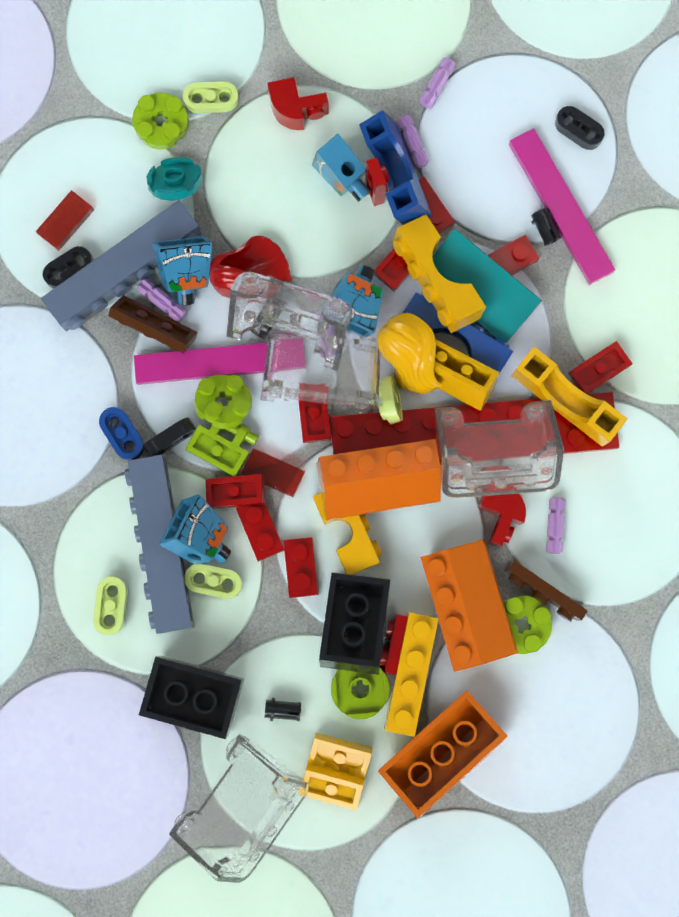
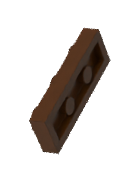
M125 295L110 307L108 314L109 317L117 320L122 325L129 326L143 333L146 337L153 338L167 345L172 350L183 354L194 343L198 333Z
M510 561L504 570L510 575L508 577L509 581L520 588H523L524 585L534 591L532 596L544 605L550 602L558 608L556 613L567 621L571 622L573 619L582 621L588 610L517 561Z

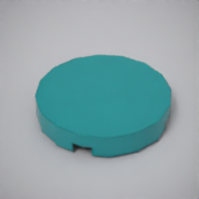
M184 157L167 158L161 161V165L156 169L154 165L146 176L148 189L151 194L161 200L169 201L184 199L193 195L200 189L203 183L201 167L198 164H194L193 160Z

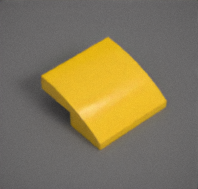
M315 733L299 795L357 810L373 748Z

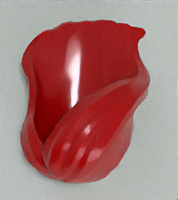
M253 236L240 248L218 254L210 263V282L220 295L227 298H242L251 293L265 295L274 291L282 282L292 281L285 254L278 244L265 236Z

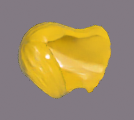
M403 313L391 317L378 332L377 346L381 355L394 366V378L397 385L401 389L419 394L429 393L436 388L442 387L434 375L436 338L432 329L421 318L411 313Z

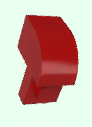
M294 77L267 83L273 114L276 120L284 127L292 130H304V119L317 120L329 114V102L326 92L299 98Z
M490 479L487 482L477 508L498 516L488 543L501 547L504 542L509 543L515 527L510 526L511 523L521 525L525 522L526 507L521 495L514 488Z

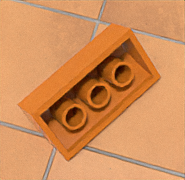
M435 439L321 456L316 463L326 520L441 501V466Z
M484 539L420 557L454 672L483 665L518 653Z
M466 690L384 764L378 772L417 819H419L498 748L508 736Z

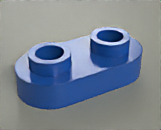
M110 407L105 409L100 415L99 426L116 454L127 461L138 459L144 451V442L131 420L120 408ZM118 418L120 420L119 426L116 428L111 427V421ZM129 442H134L135 448L132 451H126L125 447Z

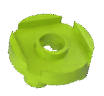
M154 93L142 96L138 100V105L135 107L132 116V123L136 134L144 141V144L154 149H168L175 146V142L179 141L181 137L182 139L184 138L189 126L187 112L181 100L167 93ZM158 116H164L165 119H168L167 122L162 123L161 127H158L154 121Z
M214 375L204 378L199 382L195 392L194 408L198 417L203 421L205 419L212 423V427L218 429L237 427L249 415L251 410L252 396L240 376ZM222 397L229 401L227 406H223L221 402H216V400Z
M521 595L504 601V607L518 650L517 654H528L540 650L547 643L551 635L552 621L550 611L539 600L530 596ZM524 616L527 618V623L530 624L529 630L524 629L522 634L518 632V626L514 625L515 620H521Z
M381 668L379 675L337 670L331 683V696L334 704L342 713L353 719H367L375 716L384 707L390 694L388 678ZM359 680H362L363 685L369 686V691L364 692V697H358L356 692H352V687L356 686Z

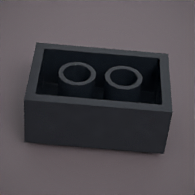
M331 572L319 656L320 667L379 675L390 590L389 579Z
M161 655L155 656L139 716L226 739L231 730L245 678Z

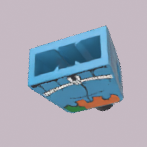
M336 134L316 151L312 166L340 196L349 191L360 202L371 192L361 180L366 172L365 167L339 134Z
M205 236L152 242L155 260L164 288L168 292H177L179 305L194 304V289L206 288L209 284L212 242Z
M360 265L356 275L346 273L334 287L318 316L363 338L373 334L376 330L383 295L382 288L371 283L375 274L374 269L369 266Z
M199 494L181 500L159 545L197 565L212 561L213 559L223 563L231 554V549L222 543L228 531L227 524Z

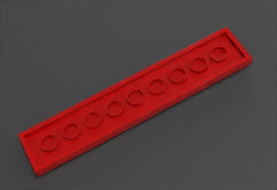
M613 392L587 394L598 400H604L615 408ZM540 398L485 403L481 411L470 405L402 410L403 421L390 424L388 420H383L380 412L330 417L333 455L432 439L436 440L440 465L617 450L620 448L618 432L609 443L602 447Z

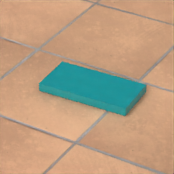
M457 229L450 233L432 256L437 271L444 278L454 283H471L486 305L485 311L477 322L493 336L504 340L506 343L542 302L538 296Z

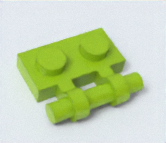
M242 424L231 429H224L235 435L233 441L230 442L218 435L222 429L211 426L208 430L199 425L185 450L232 477L237 476L250 454L241 448V445L246 441L254 446L259 439V435L251 432L250 427Z

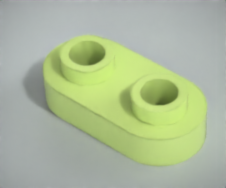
M226 81L191 83L183 91L184 104L193 113L229 112L235 109L239 102L236 87ZM224 96L230 98L227 102L221 101V98ZM195 98H202L200 103L193 102Z
M390 375L381 378V385L377 386V390L382 401L378 405L382 419L388 420L390 424L403 421L401 395L394 376Z
M205 564L190 566L184 575L185 585L192 592L224 599L236 597L241 592L243 586L240 575L235 571ZM199 573L205 576V581L202 584H197L195 581V576ZM226 579L233 581V587L230 590H226L223 587V582Z
M114 576L106 577L100 581L97 587L93 623L96 630L104 635L116 634L124 626L128 587L121 578ZM112 586L118 588V594L115 597L109 594V589ZM108 615H113L115 618L112 626L106 624L105 620Z

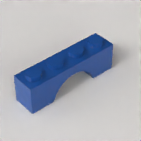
M383 110L360 123L359 126L367 147L374 157H377L380 167L385 166L387 169L389 192L385 195L394 218L404 225L425 214L428 218L431 217V210L397 124Z
M416 292L403 313H411L421 318L429 325L434 334L443 333L456 337L466 347L469 357L498 372L502 371L513 353L509 349L508 343L500 338L493 339L484 334L485 330L475 323H471L451 334L448 327L443 326L439 321L437 310L432 302L429 303L423 294L420 295Z

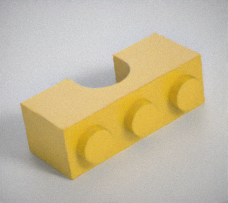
M322 494L314 495L313 500L324 525L333 521H343L352 530L351 541L336 550L345 573L355 575L380 563L378 557L382 556V552L377 541H370L366 531L371 528L365 514L326 520Z

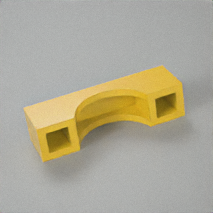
M425 214L397 228L393 239V247L397 255L402 256L407 263L411 277L417 279L421 285L425 299L429 303L432 302L437 310V316L441 324L447 326L452 334L479 320L486 309V305L471 283H454L444 278L437 271L433 263L432 254L436 251L441 236Z
M535 347L531 349L511 375L602 447L613 439L628 419L606 401L593 398L574 386L561 373L558 365Z
M407 612L408 620L384 729L385 731L415 737L439 618Z

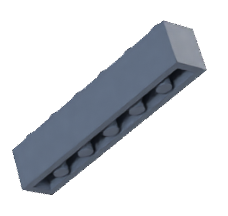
M178 200L40 299L66 332L70 329L75 330L83 325L86 317L93 312L95 314L101 312L108 306L107 302L116 296L121 297L131 289V285L138 280L142 281L145 278H149L153 274L157 263L152 242L198 237L202 235L200 227L180 200Z
M163 455L128 461L129 469H125V479L127 485L132 486L133 497L129 498L132 514L137 515L138 525L134 526V533L137 543L141 542L143 554H139V563L141 570L146 571L148 582L144 583V593L146 600H151L152 611L148 612L151 629H156V634L193 628L195 625L189 590L184 582L185 566L183 558L159 545L175 514L166 458Z

